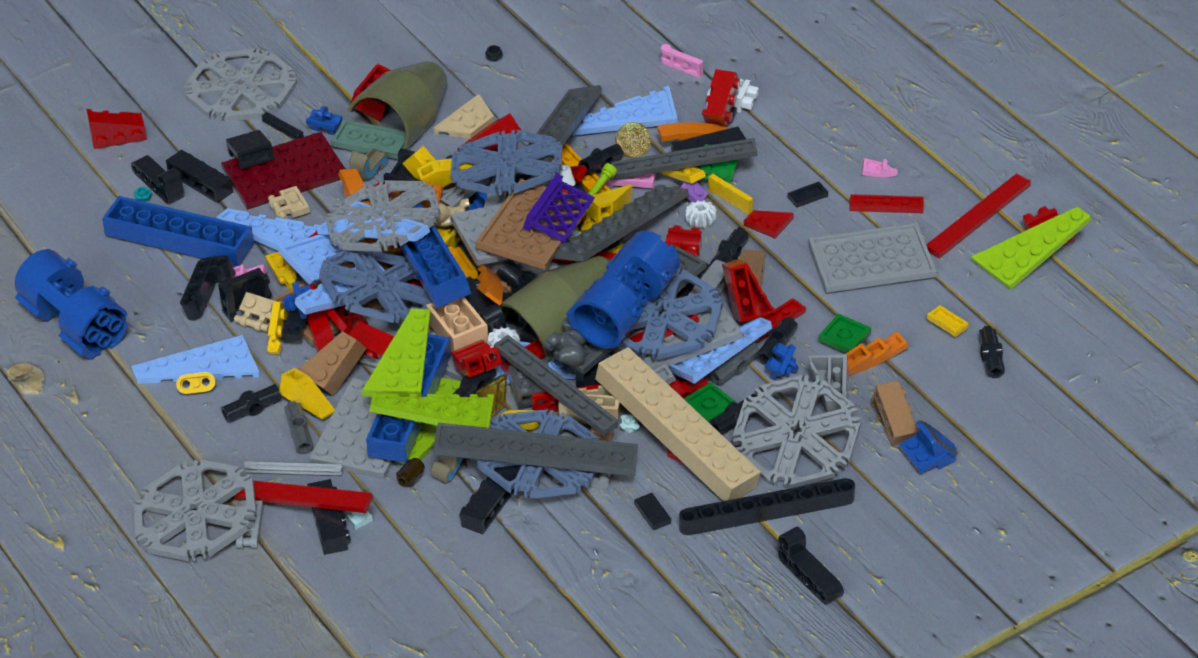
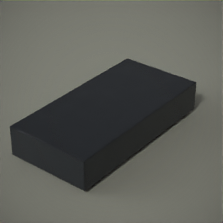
M820 182L796 189L787 194V198L796 208L828 197V191Z
M653 493L634 499V505L652 530L671 524L670 516Z

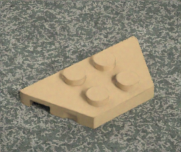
M477 94L433 128V134L439 135L440 132H446L451 137L471 139L494 122V115L481 96Z

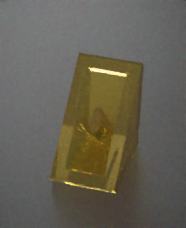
M505 373L487 382L476 391L479 397H487V394H494L491 413L493 416L505 408L508 376Z

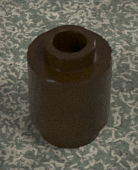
M418 458L409 459L396 473L398 482L402 486L411 487L423 474L425 469L424 463Z

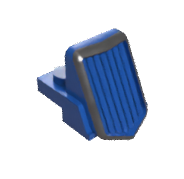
M924 421L915 423L916 435L899 444L900 449L920 474L935 466L940 470L956 461L954 456L958 454L954 443Z

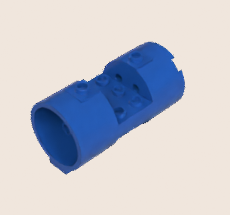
M639 231L635 233L606 265L607 271L604 275L595 280L566 313L571 329H576L584 339L601 348H614L618 346L640 319L643 313L642 307L647 301L657 298L680 269V258L672 245L668 246L660 239L662 236L654 232Z
M44 249L33 253L21 264L15 277L17 295L15 298L36 317L45 321H49L51 317L59 316L58 323L61 332L58 336L80 355L93 360L95 355H101V351L107 348H114L126 333L128 327L126 316L128 314L110 296L111 292L102 286L98 288L92 285V287L83 288L84 279L81 274L82 271L76 267L78 264L69 258L65 260L56 251Z

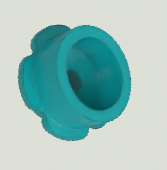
M139 187L134 191L136 200L148 202L151 199L150 195L152 192L146 187Z

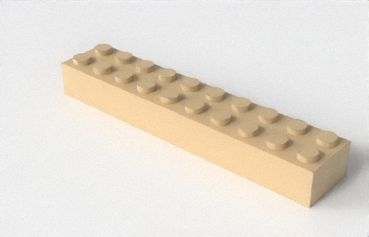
M629 347L598 364L595 379L723 501L737 499L757 488L761 471Z

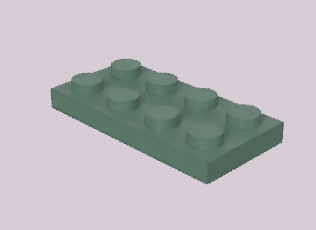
M344 119L331 140V146L367 153L371 148H375L379 152L386 153L388 158L398 159V151L400 148H403L405 143L406 131Z

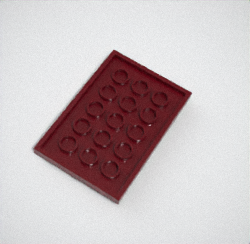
M322 132L313 133L273 146L275 159L243 169L239 168L237 158L221 163L223 171L232 179V186L247 210L269 203L268 197L271 195L275 197L280 196L279 191L297 186L300 193L339 181L341 180L338 176L339 170L345 169Z

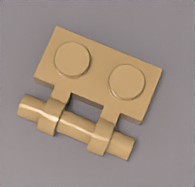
M297 186L279 191L280 196L278 197L274 195L268 197L271 209L275 210L276 217L288 219V214H291L294 218L310 213V207Z
M246 292L239 308L241 312H244V315H235L234 322L239 323L243 327H253L259 332H268L269 325L266 323L271 318L273 302L277 301ZM252 316L259 317V320H252Z

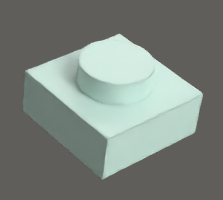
M368 511L367 513L344 512L345 519L355 530L373 522L372 515Z

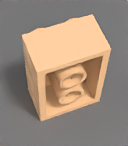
M465 297L435 308L433 303L426 305V309H430L431 312L430 326L438 336L450 337L451 352L480 340H484L487 343V324Z

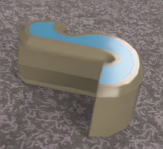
M371 148L365 155L354 151L350 157V169H357L362 179L369 180L374 177L378 169L381 170L385 167L388 156L386 153L379 152L375 148Z
M440 455L439 461L436 460L432 464V476L445 483L450 482L455 476L463 458Z

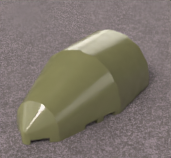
M430 61L385 72L350 104L348 111L351 112L367 97L378 98L388 103L398 112L404 123L406 138L402 149H408L432 126L447 86L446 74L438 64Z
M597 256L584 262L579 261L545 271L501 303L500 308L503 311L504 317L513 310L518 312L530 324L543 347L544 341L548 339L551 333L561 334L564 332L565 327L561 323L563 319L567 318L566 313L595 280L604 275L607 271L606 265L611 259ZM543 347L547 362L554 358V352L558 348L549 351Z

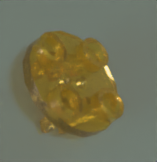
M628 122L618 129L615 136V142L621 146L624 152L623 155L630 158L639 157L650 148V134L642 123Z

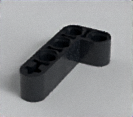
M149 155L131 162L134 174L166 204L184 196L182 178L176 168L165 171Z
M228 256L205 257L197 262L180 300V304L189 320H195L203 314L216 281H226L235 276L236 272Z
M470 276L467 277L471 294L465 296V298L487 324L488 336L489 333L493 332L494 328L500 329L502 327L506 329L505 317L500 306L497 303L492 305L487 297L476 288L478 285Z
M796 526L778 537V556L781 562L823 604H827L844 594L840 581L806 549V536L800 527Z

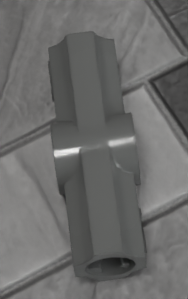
M752 342L711 371L709 377L712 383L718 386L734 374H742L747 364L757 357V352L760 350L757 344Z
M296 401L288 402L284 406L296 450L302 454L309 453L314 446L301 403Z

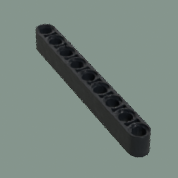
M842 478L685 508L679 513V531L683 535H695L850 505L855 500V482L849 478Z

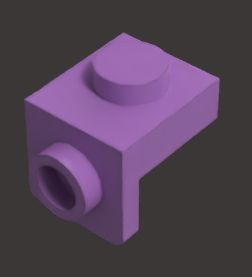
M684 182L681 188L688 189L689 196L686 198L691 202L702 201L709 194L697 182L692 184Z

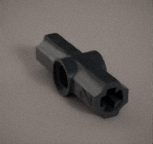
M618 144L611 145L603 150L595 148L590 156L579 161L578 166L585 165L588 169L585 173L586 175L600 168L602 169L606 163L611 164V162L622 158L624 152Z
M742 227L734 229L727 240L721 241L718 252L711 260L710 265L715 260L725 263L738 260L742 247L749 239V233Z
M505 260L495 273L510 283L515 293L535 279L532 273L528 271L521 272Z
M789 316L783 318L776 328L769 331V338L757 352V358L762 364H766L771 357L776 358L777 356L772 353L774 346L779 342L786 345L798 328V323L795 322L794 318Z
M984 326L979 330L981 359L985 361L987 374L992 378H999L1005 372L1002 344L998 342L996 329L991 326Z
M496 369L487 372L485 370V372L470 378L464 376L460 387L453 394H458L460 397H469L470 394H477L478 397H481L486 390V385L497 376Z
M276 384L255 393L251 390L245 391L239 400L221 407L224 419L230 422L246 414L256 416L261 413L263 407L281 400V393Z
M753 393L751 397H757V395ZM744 400L739 403L731 402L726 407L724 413L710 421V424L721 435L736 426ZM753 412L749 415L748 421L750 419V416H752L756 412Z

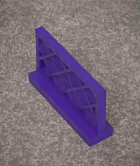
M556 173L527 214L523 228L530 231L533 227L565 243L593 203L595 197L563 182V176ZM564 189L570 192V194L563 195L561 190ZM578 198H583L588 202L580 203ZM567 199H573L575 203L568 204ZM561 200L563 204L556 205L554 201ZM578 208L580 213H573L571 209ZM566 209L568 214H561L559 211ZM547 211H554L556 215H548ZM564 219H571L572 223L566 224ZM552 220H559L560 224L553 225ZM547 221L548 225L544 226L539 222ZM563 229L565 235L558 233L556 230Z

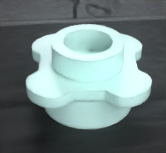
M624 414L621 416L622 423L620 428L625 432L632 433L639 429V420L634 415Z

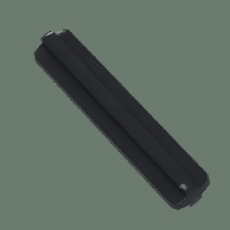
M268 112L262 114V121L294 139L304 137L303 131Z

